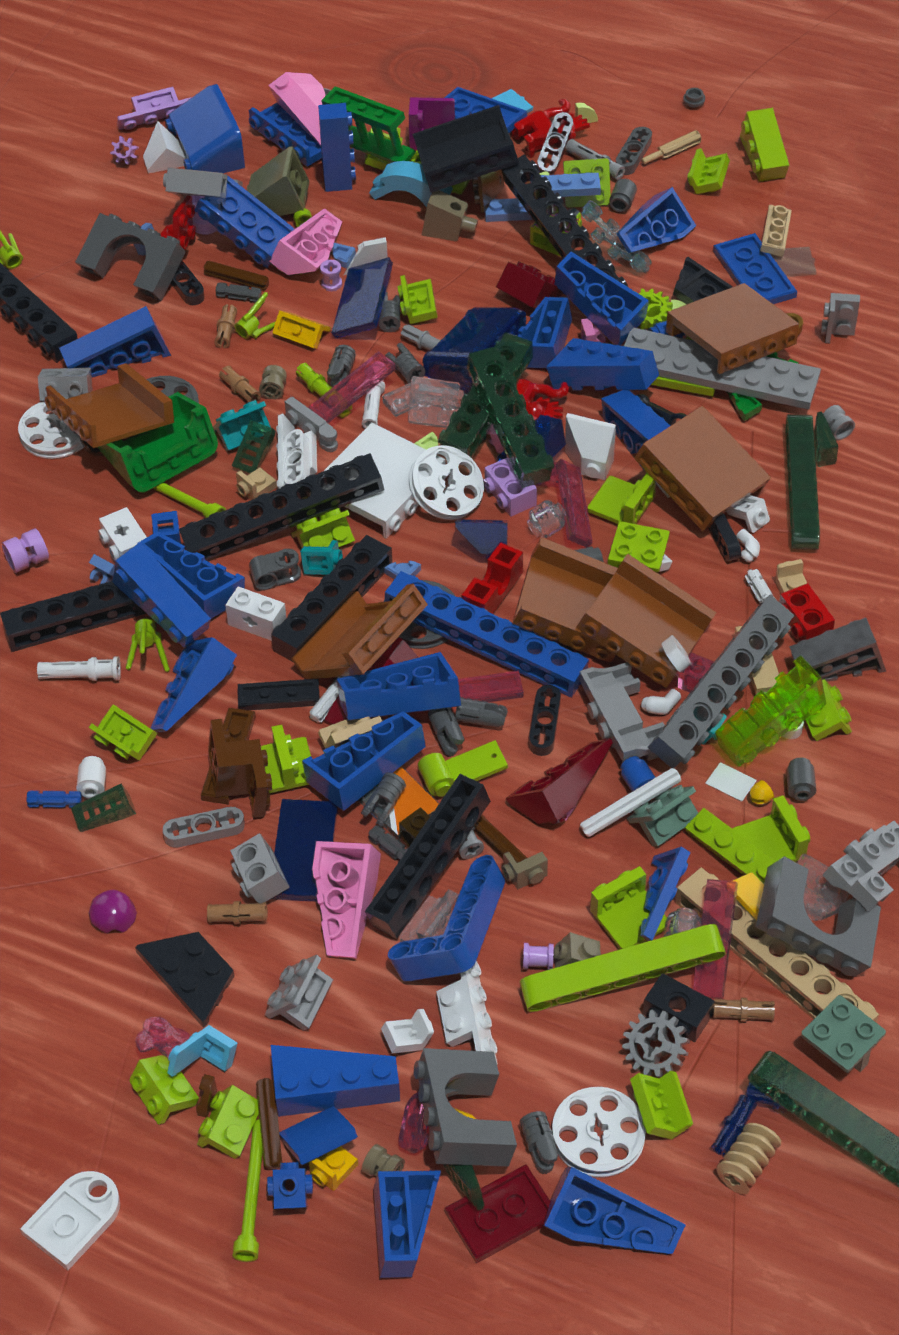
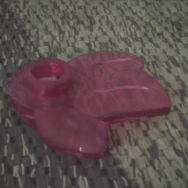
M151 1017L145 1020L143 1030L137 1034L135 1043L140 1052L156 1049L168 1058L172 1049L186 1042L191 1035L182 1029L172 1027L162 1017Z

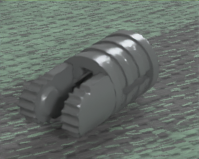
M381 291L379 295V327L385 332H394L400 327V296L396 295L393 300H388L387 292Z
M399 343L397 347L401 354L397 358L390 352L385 356L408 383L415 384L424 377L425 368L402 343Z
M348 345L337 346L329 364L327 375L332 380L330 384L334 390H340L344 386L356 357L355 350Z
M460 697L461 706H457L455 717L457 722L462 721L463 723L502 727L504 725L505 717L508 713L506 706Z
M452 708L429 710L428 717L442 749L448 756H454L458 750L456 744L461 745L465 740Z
M385 773L378 787L361 811V814L367 816L372 812L374 805H377L383 811L378 815L376 824L383 826L399 796L406 788L405 781L394 773Z
M542 1111L531 1112L523 1116L519 1123L537 1170L547 1175V1173L552 1171L553 1163L558 1157L555 1139L546 1113Z

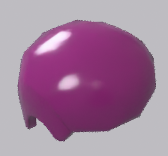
M107 890L92 900L88 914L91 923L96 928H99V930L108 934L111 930L127 931L135 922L137 911L134 903L126 894L118 890Z

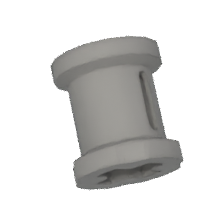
M475 827L472 828L460 846L459 853L463 859L473 858L484 849L483 842L478 840L474 833Z

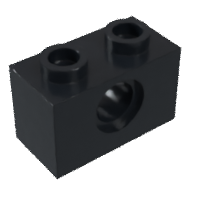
M662 973L644 999L643 1015L649 1018L650 1010H654L657 1017L660 1016L662 1011L667 1012L668 1021L672 1017H676L679 1020L676 1028L679 1026L686 1028V1032L681 1036L696 1042L713 1016L715 1001ZM673 1008H679V1009H681V1010H683V1011L676 1012V1011H673L672 1009H673Z

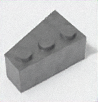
M867 618L852 621L845 626L828 630L821 635L789 646L804 686L816 684L823 679L827 682L835 681L838 679V675L852 673L853 677L862 676V671L877 669L878 673L886 672Z

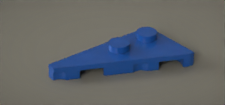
M683 847L655 855L652 859V864L656 865L657 869L649 877V888L644 906L645 909L650 911L648 919L642 921L640 935L647 941L653 940L669 902L673 900L677 893L676 885L678 880L687 870V860L691 852Z

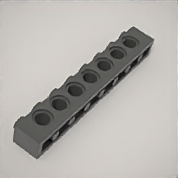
M771 595L761 602L647 748L671 768H675L680 762L685 765L695 754V751L692 749L695 744L700 746L710 733L706 731L708 727H715L724 716L721 710L723 708L728 709L737 699L735 692L737 690L741 692L751 681L748 675L751 672L755 674L765 661L761 659L764 654L769 656L778 646L775 640L778 637L782 639L791 629L788 623L794 617V614Z

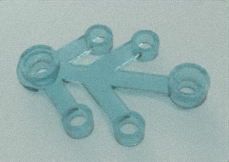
M589 200L583 206L581 214L587 221L592 222L594 220L602 228L596 227L591 233L592 238L598 243H602L605 240L613 244L607 252L614 260L622 257L630 262L635 271L646 273L652 264L649 257L642 251L628 253L616 234L620 230L618 223L611 218L605 223L600 218L603 214L602 209L595 202Z

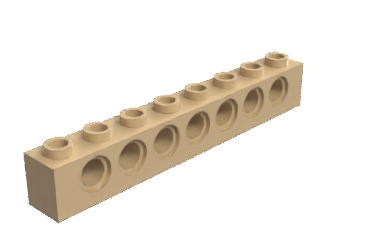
M701 867L677 887L676 904L702 926L716 924L724 945L812 1019H815L838 995H841L877 1023L879 1014L869 1002L863 1001L855 995L846 983H841L832 976L824 965L815 962L807 953L796 950L790 944L771 937L765 931L757 928L756 919L721 884L714 874H709ZM773 954H777L782 957H775L773 956ZM794 973H801L803 974V976H799ZM817 991H822V992H825L826 994H825V995L819 994V993H817Z

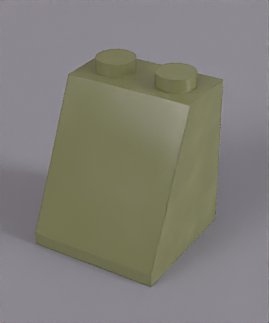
M293 146L288 147L252 173L249 185H247V191L278 216L292 214L300 210L304 211L309 179Z

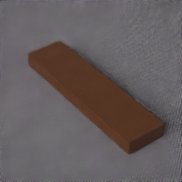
M228 708L223 729L229 730L230 742L249 740L256 718L255 711ZM210 766L201 792V800L229 805L231 796H215Z

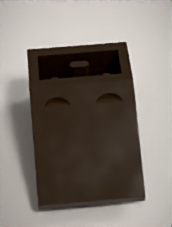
M501 170L471 179L475 204H480L481 213L486 211L490 201L495 199L504 187Z

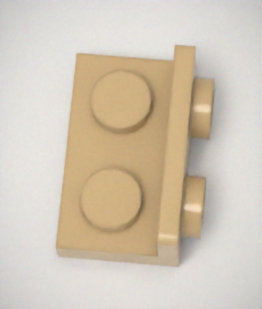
M380 716L372 719L370 717L353 720L346 719L320 729L318 735L325 749L331 746L337 748L349 742V737L357 733L361 735L372 731V726L382 722Z

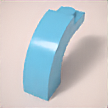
M397 161L387 164L383 173L373 180V186L369 194L375 200L392 191H407L417 196L427 207L432 193L430 192L422 164L410 161ZM450 186L440 191L450 195L453 188Z

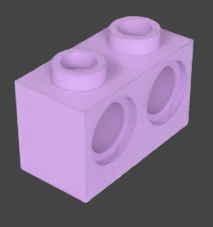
M511 456L484 467V488L488 493L493 494L498 506L501 509H505L510 517L537 505L536 486Z

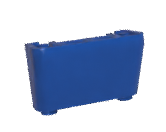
M218 84L207 86L168 114V119H165L166 129L172 132L173 136L178 135L186 153V159L183 160L185 169L227 173L245 168L240 129Z

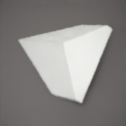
M159 121L156 123L143 155L148 174L164 171L168 168L184 167L183 160L186 159V153L181 142Z
M386 237L364 241L357 245L358 251L343 275L388 267Z

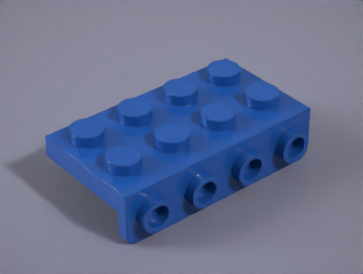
M278 103L261 112L254 107L249 109L250 126L263 134L268 140L274 142L282 150L293 146L300 162L308 167L322 158L321 146Z
M229 176L227 177L225 199L213 197L200 198L194 210L201 219L212 224L220 234L227 236L239 249L246 251L257 263L262 264L266 268L272 264L269 261L272 259L279 240L295 230V228Z

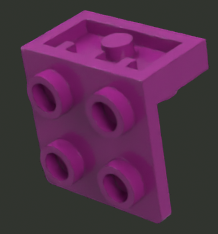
M410 97V148L417 150L413 133L455 120L454 98Z

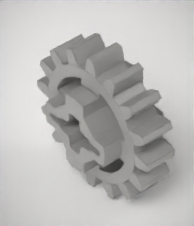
M650 1010L649 1018L640 1013L638 1014L640 1021L638 1024L632 1021L629 1022L633 1030L631 1033L624 1032L623 1035L629 1039V1043L623 1044L622 1048L631 1052L625 1057L627 1061H636L633 1069L639 1071L644 1067V1075L650 1076L652 1071H654L656 1077L660 1078L663 1075V1070L667 1072L673 1071L672 1066L674 1064L680 1067L683 1066L679 1057L681 1055L688 1056L689 1053L683 1049V1045L690 1043V1040L681 1036L686 1032L684 1026L676 1028L679 1021L676 1017H672L668 1021L667 1012L662 1011L660 1016L657 1017L656 1012ZM653 1025L651 1030L644 1034L641 1033L647 1026ZM668 1028L674 1035L675 1043L670 1042L667 1037ZM658 1039L662 1042V1045L654 1049L650 1046L651 1040L656 1041ZM637 1044L641 1045L645 1052L644 1060L638 1053ZM668 1054L671 1055L669 1059L659 1063L660 1058Z

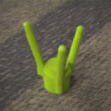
M0 230V240L4 245L0 248V263L4 267L14 269L21 264L23 256L19 252L13 235L11 233L8 234L12 245L10 246Z
M267 292L234 325L236 332L242 338L248 339L252 336L256 339L260 334L274 328L275 322L258 329L260 323L254 316L268 296Z
M141 619L136 622L135 634L132 635V643L126 664L127 670L131 669L137 644L140 645V653L144 654L145 647H149L155 642L164 670L169 672L170 668L161 642V633L156 632L154 621Z

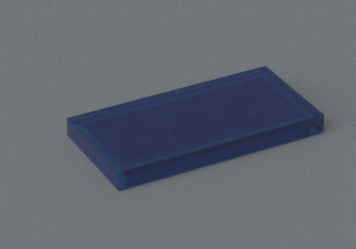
M390 257L348 269L331 332L335 339L377 328L393 265Z
M282 799L274 854L290 888L271 899L318 901L317 885L312 871L316 841L334 842L338 806L333 802Z

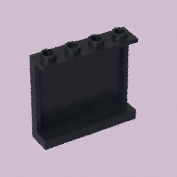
M499 105L412 134L431 193L519 164L513 141L508 133Z

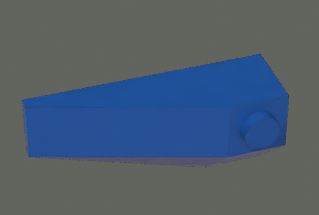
M213 637L194 640L187 645L175 663L173 672L176 673V677L167 684L165 691L169 693L168 698L160 703L151 729L155 732H166L220 681L231 673L237 654Z
M566 1167L552 1195L543 1226L574 1241L673 1254L686 1224L573 1167Z

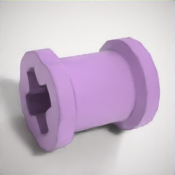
M336 260L324 261L320 265V271L323 274L322 288L327 291H336L342 287V279L339 276L341 264Z
M524 943L523 969H528L529 966L547 967L548 970L553 969L554 944L530 946L529 943Z

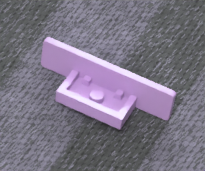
M174 87L131 97L135 112L118 116V129L130 130L140 124H153L159 119H168L170 112L190 98L178 101Z

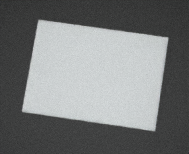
M720 762L706 781V784L743 801L757 780Z

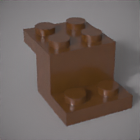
M222 719L211 720L208 754L215 796L249 794L253 818L264 817L266 805H270L269 790H272L271 774H266L265 767L268 766L267 751L261 750L260 739L230 742L229 730L223 729Z

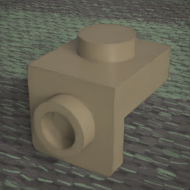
M510 852L503 854L501 870L505 879L508 882L512 881L518 890L531 883L536 884L547 876L548 859L543 852H540L516 863Z
M571 932L558 942L553 950L555 968L601 955L600 941Z

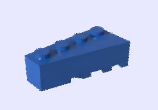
M159 532L139 541L211 619L226 610L225 605L237 587L245 589L244 576L238 573L235 576L226 571L227 568L219 563L213 565L206 561L205 556L198 552L191 553L185 550L184 545Z
M271 1045L278 1117L320 1112L332 1106L336 1109L400 1101L396 1056Z

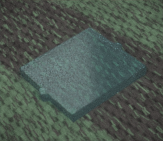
M810 247L785 248L783 257L771 254L787 277L816 275L817 273L814 265L815 259L812 258Z

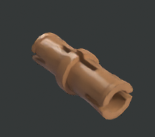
M228 304L222 307L221 318L217 321L218 331L214 343L219 348H222L223 341H225L224 348L230 345L231 334L235 331L234 321L237 308L231 304L229 312H227Z
M231 366L222 368L228 375L220 371L219 377L231 386V390L235 394H240L248 403L255 400L252 395L260 400L261 393L249 384V380L246 377L240 376Z
M234 901L233 904H208L207 906L208 923L234 922V924H241L242 921H267L268 917L266 902L241 904V901Z
M741 998V1000L714 999L713 1018L740 1019L743 1022H747V1019L774 1021V1001H749L747 998Z

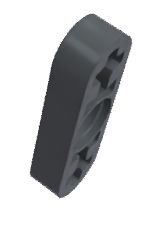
M635 128L616 157V163L625 167L624 175H630L635 172L641 159L650 147L652 131L649 128ZM635 149L638 152H630L629 150Z

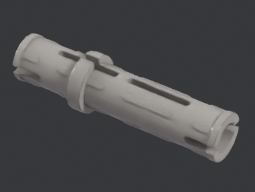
M570 139L565 146L567 153L581 160L609 159L610 175L617 180L621 179L625 173L624 166L615 163L609 156L601 155L574 139Z

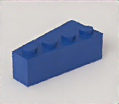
M346 103L318 105L325 192L352 190V180H356L355 166H351V162H355L354 148L350 149L349 146L354 144L353 131H348V126H353L352 114L347 112Z
M570 252L557 265L554 284L614 345H621L627 339L629 332L633 328H637L646 318L648 299L573 252Z
M147 306L59 348L67 368H91L92 377L106 374L108 369L117 368L118 365L124 363L130 364L137 361L146 363L151 361V357L162 355L164 358L171 356Z
M573 338L546 366L553 389H559L561 383L566 382L568 386H572L573 390H582L583 386H594L595 390H604L611 386H616L617 390H646L659 376L653 351Z
M621 390L601 398L604 421L616 425V436L619 439H624L627 450L631 454H637L643 443L670 427L663 417L658 416L650 406L643 403L637 395H634L629 390Z
M140 542L115 560L112 582L157 622L174 642L180 643L185 648L209 629L211 618Z
M441 652L369 670L363 675H352L337 679L340 705L348 720L392 715L402 711L408 713L461 706L458 677Z
M402 711L372 726V731L366 734L359 735L357 733L349 737V742L337 748L331 746L324 749V754L312 759L310 756L302 760L306 781L344 811L378 785L385 773H393L426 747L422 724Z

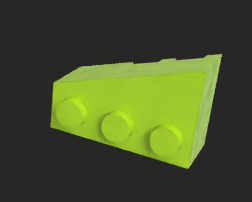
M773 108L748 111L745 120L741 123L740 139L751 161L753 172L756 173L759 181L785 178L789 162Z

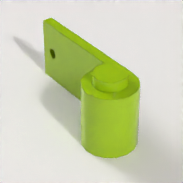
M496 740L446 761L442 754L431 753L424 756L418 762V769L429 793L439 797L446 795L459 774L478 781L508 768V764Z

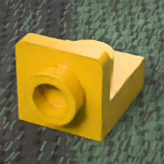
M341 1146L309 1162L310 1174H312L313 1180L319 1186L324 1187L326 1185L332 1191H335L358 1166V1159Z

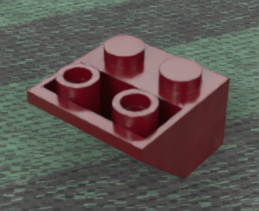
M508 261L496 285V288L535 309L545 297H560L563 294L554 284V277L545 275L538 268L518 261L517 264Z

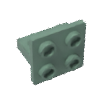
M682 785L668 789L656 796L651 802H646L633 810L634 813L627 820L629 823H639L652 846H659L686 827L698 814L689 798L696 790L693 786L682 787Z
M838 995L801 1032V1037L846 1073L850 1072L853 1068L861 1072L868 1065L871 1050L885 1036L886 1030L843 996Z

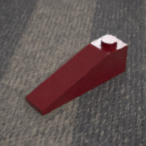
M611 738L589 743L565 759L566 763L544 771L545 777L535 782L530 780L506 797L508 804L538 824L551 822L554 825L562 822L567 818L566 813L576 806L613 743Z

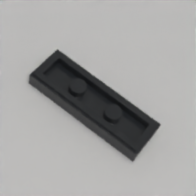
M319 679L238 684V708L242 710L314 706L320 699Z

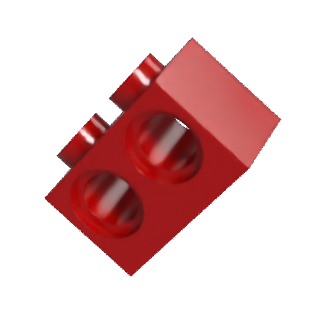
M808 583L780 594L779 602L794 614V617L788 624L791 626V632L795 639H799V641L808 640L828 630H834L835 619Z

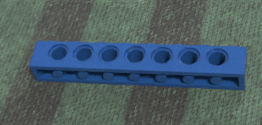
M400 571L385 591L384 602L392 601L407 584H414L428 605L412 622L544 685H553L561 693L571 698L581 685L579 681L580 671L588 669L589 659L583 657L580 653L572 652L554 641H549L530 630H525L512 624L511 621L489 613L484 608L472 605L461 597H455L437 586L421 581L414 575Z

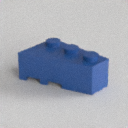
M545 297L530 315L528 324L525 327L522 326L518 330L519 335L516 339L506 345L511 367L546 368L564 348L572 322L568 298Z
M378 1171L373 1190L380 1278L412 1277L441 1171Z

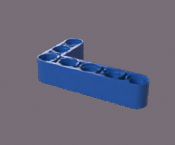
M484 855L472 862L443 935L397 943L389 950L388 958L401 980L413 981L465 972L474 966L505 884V878L493 856Z

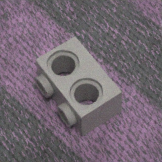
M91 368L42 369L38 375L40 401H45V397H47V386H52L65 399L93 391Z
M260 833L230 850L235 860L231 865L237 876L243 878L240 886L248 898L253 896L258 903H263L290 888L272 848Z

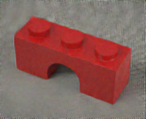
M501 542L487 560V571L483 580L474 577L461 595V598L466 602L479 608H484L492 614L523 573V552Z

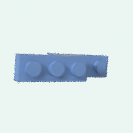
M599 173L541 175L542 177H547L551 183L552 191L555 194L559 193L561 197L600 195L601 193ZM517 198L493 199L485 211L486 222L533 220Z

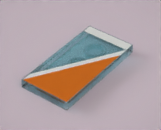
M402 766L393 773L405 781L406 788L399 796L394 808L383 824V827L399 841V822L420 807L431 816L439 805ZM378 785L358 799L363 806L366 805ZM374 805L371 814L377 819L383 809Z

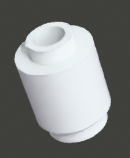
M88 756L79 764L76 789L86 798H95L104 793L106 766L101 758Z

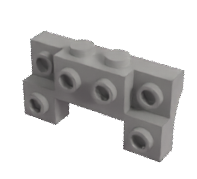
M626 662L609 668L591 667L581 670L579 681L590 700V703L587 704L589 715L592 719L595 718L597 720L602 739L611 738L613 742L611 748L615 747L622 762L633 756H646L648 761L658 758L647 747L663 728L664 723L661 722L643 728V721L629 697L631 694L640 692L639 678H633L631 674L632 666Z
M892 821L887 826L883 825L876 831L872 828L869 829L859 839L860 842L856 839L843 850L846 855L833 863L823 874L832 886L839 887L850 893L868 912L878 902H883L894 890L881 875L894 867L899 861V825L895 821Z

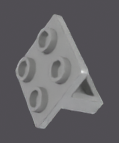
M314 955L308 959H302L299 963L293 966L289 965L283 970L279 978L281 983L278 989L270 995L267 1001L269 1007L265 1016L270 1019L281 1014L303 1031L310 1028L333 981L331 977L317 968L321 957Z

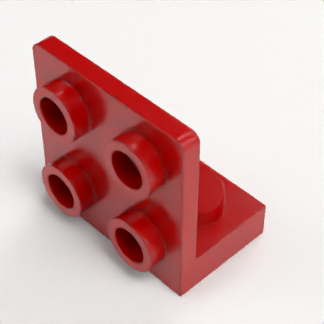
M186 196L173 214V224L166 225L160 233L164 238L172 236L179 240V245L184 250L187 249L189 242L196 235V226L193 225L195 205L192 203V196Z

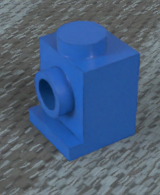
M177 511L151 514L153 534L159 532L181 544ZM173 522V525L159 527L158 525Z

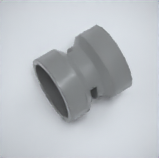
M839 405L829 407L821 416V423L827 429H830L831 434L837 440L846 438L855 428V422L849 416H845V411Z

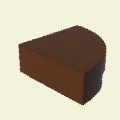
M204 1074L199 1086L203 1093L199 1103H196L197 1116L208 1117L211 1110L210 1104L217 1093L215 1077Z

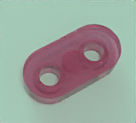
M419 1092L415 1093L405 1106L398 1140L400 1147L410 1153H417L424 1149L429 1141V1128L424 1125L425 1109L424 1104L419 1101Z

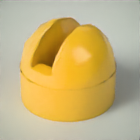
M760 780L750 788V799L757 805L767 804L774 798L772 789L763 780Z

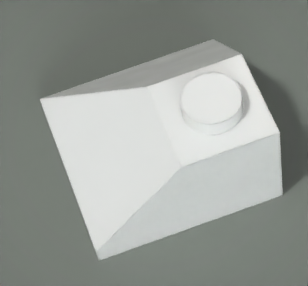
M567 413L565 432L566 454L581 475L606 480L614 461L616 425Z

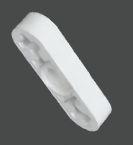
M300 429L292 430L284 439V481L286 484L296 483L310 475L309 439ZM301 456L300 460L293 464V462Z

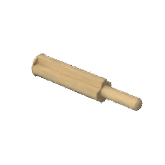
M694 130L659 146V151L642 158L641 162L647 164L660 157L664 160L700 143L701 135L697 130Z

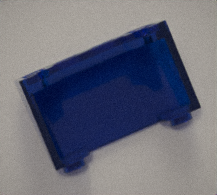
M474 307L468 310L452 330L431 351L426 352L422 361L425 368L424 376L472 399L478 392V387H475L478 377L483 378L485 376V366L510 341L516 339L519 335L518 330L522 326H526V312L513 307Z

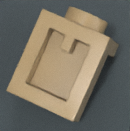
M260 467L249 475H245L242 471L236 473V488L238 492L250 500L277 488L276 480Z
M801 559L786 561L777 565L775 582L780 593L807 584L803 575L804 563Z

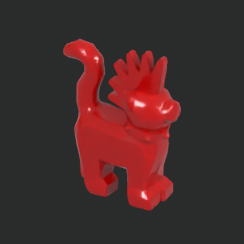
M560 99L558 102L561 107H551L544 111H535L514 124V129L510 132V135L514 140H519L521 136H524L528 146L525 153L530 158L535 156V151L542 149L552 124L550 118L555 117L560 112L569 113L571 104L568 100ZM569 113L573 118V126L567 142L570 139H575V132L590 127V123H587V118L582 119V115L574 118V113ZM565 120L559 122L558 133H562L563 127L566 124ZM558 139L549 140V146L561 143Z
M495 379L491 385V394L495 396H487L484 404L485 418L489 420L494 414H504L511 420H519L522 423L527 422L531 427L549 422L560 424L559 419L563 418L561 413L563 412V407H558V401L550 403V398L561 399L567 396L570 390L566 382H562L559 389H553L549 385L532 383L527 379ZM538 394L549 397L547 399L539 397L536 401H533Z

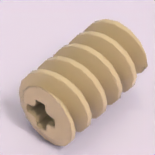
M746 1124L743 1132L737 1136L736 1142L731 1145L730 1151L724 1155L723 1161L718 1164V1176L734 1192L740 1194L749 1193L750 1189L747 1185L752 1186L756 1183L754 1176H760L762 1174L761 1166L765 1167L769 1164L767 1157L775 1155L773 1147L778 1148L781 1146L782 1141L774 1131L761 1124Z

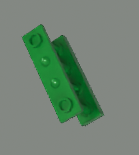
M336 86L321 100L322 105L346 103L347 112H351L356 127L348 126V131H353L354 144L349 145L351 148L390 163L409 161L416 153L415 149L402 145L398 135L397 127L406 119L403 111ZM365 123L371 125L373 133L367 131ZM382 130L389 133L390 140L384 138Z

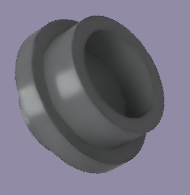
M690 88L684 94L683 102L691 108H697L705 103V95L699 88Z

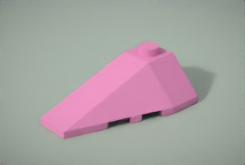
M285 72L268 86L277 103L321 146L318 105H322L321 100L326 96L324 88L311 74Z
M324 208L279 240L269 262L287 275L316 271L324 261L328 260L342 221Z
M316 841L312 871L317 885V900L321 909L323 920L321 924L328 957L357 958L368 917L365 910L373 899L381 853L371 844Z

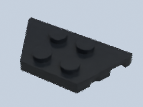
M687 257L683 269H681L679 279L676 282L673 295L684 303L689 304L730 289L733 286L690 257Z
M199 932L137 945L135 947L136 953L199 1024L203 1028L207 1026L215 1005H219L223 998L224 990L229 987L235 976L234 970Z

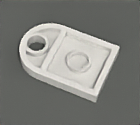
M86 1171L75 1174L55 1191L20 1228L23 1236L66 1270H69L117 1217L120 1209V1197L117 1187L108 1176L99 1172ZM96 1186L107 1188L106 1193L101 1197L90 1195L91 1190Z

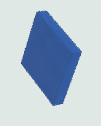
M334 1106L279 1132L282 1143L301 1165L358 1137L355 1128Z

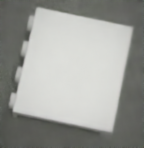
M371 423L324 471L334 465L349 462L357 456L371 453L382 477L385 490L344 507L383 526V537L387 539L393 531H397L400 528L402 522L408 516H411L419 505L410 489L409 473L414 461L426 449ZM436 455L437 461L445 465V459ZM418 467V471L422 476L429 477L430 473L427 468ZM430 490L423 491L426 499L431 494Z

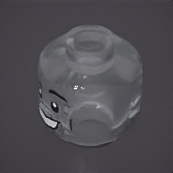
M545 500L529 511L527 524L532 533L537 537L549 538L565 526L564 516H566V511L558 502L555 504L550 500Z
M679 908L667 916L663 937L704 926V922L696 911L690 908Z

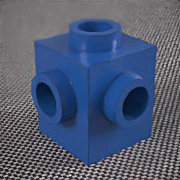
M299 1162L280 1163V1169L273 1170V1176L267 1177L268 1196H274V1209L308 1207L307 1194H313L312 1174H306V1168H299ZM288 1179H292L295 1182L293 1191H288L285 1187Z

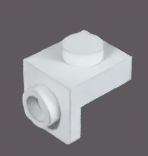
M417 1009L411 1019L386 1021L381 1028L392 1053L423 1050L434 1034L432 1023L424 1009Z

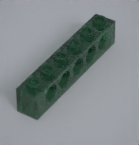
M505 333L501 341L498 340L496 342L492 356L485 360L480 375L475 376L471 390L462 397L461 406L457 412L454 411L452 413L446 430L443 429L438 439L440 446H451L461 450L471 458L474 456L533 358L532 341Z
M497 346L469 353L467 370L521 488L549 481L552 469H554L553 458L550 454L547 455L544 439L535 429L534 417L532 414H528L526 410L524 396L518 393L516 379L513 374L510 375L507 369L508 364L505 356L500 354Z

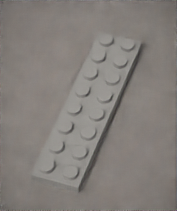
M633 328L629 332L624 345L625 347L653 351L660 377L808 410L810 409L821 373L820 368L765 356L718 374V359L695 341Z

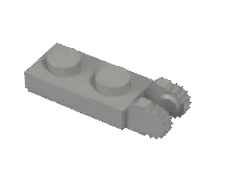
M294 397L288 398L285 401V416L292 425L298 426L304 433L312 430L323 450L325 449V451L330 453L336 451L338 447L336 441L337 430L333 429L323 418Z

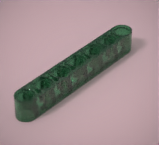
M787 414L786 450L792 549L819 550L820 525L813 416Z
M772 1051L764 1052L748 1074L749 1082L756 1089L899 1187V1137L780 1055Z

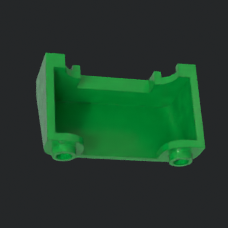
M176 392L169 396L173 404L174 423L134 435L125 441L121 439L98 446V449L132 488L139 492L148 491L215 453L218 441L205 406Z

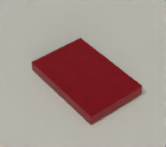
M527 1164L446 1206L444 1210L477 1264L545 1227L543 1225L550 1200Z

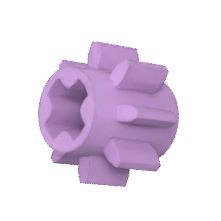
M119 136L120 142L111 143L115 147L114 151L110 152V154L118 156L116 159L117 163L124 159L125 163L129 165V159L138 158L135 155V150L139 149V147L132 145V138L125 142V139ZM123 145L129 148V151H126V156L120 153V150L124 148Z

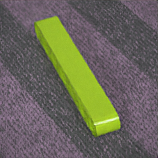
M709 924L532 974L521 979L519 983L527 1011L535 1012L660 977L662 973L667 975L709 963L724 957L726 951L718 926L716 924Z

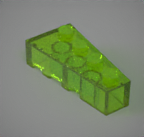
M801 655L793 661L796 666L789 673L785 674L782 671L774 678L777 682L767 692L761 690L753 697L754 699L747 710L741 708L715 731L718 745L737 767L751 762L760 751L776 744L781 736L788 731L797 729L802 721L811 715L818 714L826 705L822 678Z

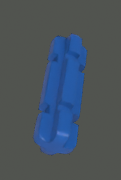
M30 790L27 792L26 802L29 807H39L40 804H43V807H66V805H69V807H81L82 794L80 791H69V794H66V791H43V793H40L39 790Z

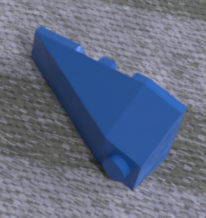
M673 187L649 199L616 234L627 252L632 253L681 239L694 229L696 224Z

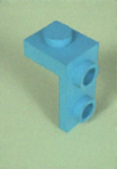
M208 1025L200 1032L193 1033L186 1042L172 1049L168 1057L170 1063L167 1074L172 1077L199 1057H203L218 1068L226 1071L233 1064L238 1042Z

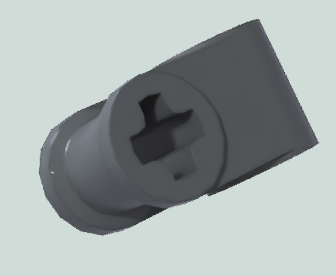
M288 548L254 557L249 563V568L256 588L268 590L275 586L297 581L301 577V568L297 565L299 561L298 553ZM285 556H287L288 563L285 562ZM290 568H291V571H292V575H291V576H290V574H289V569H290Z

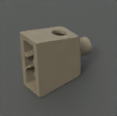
M438 190L432 192L428 201L422 235L457 241L462 230L475 233L478 220L466 216L468 207L466 202Z

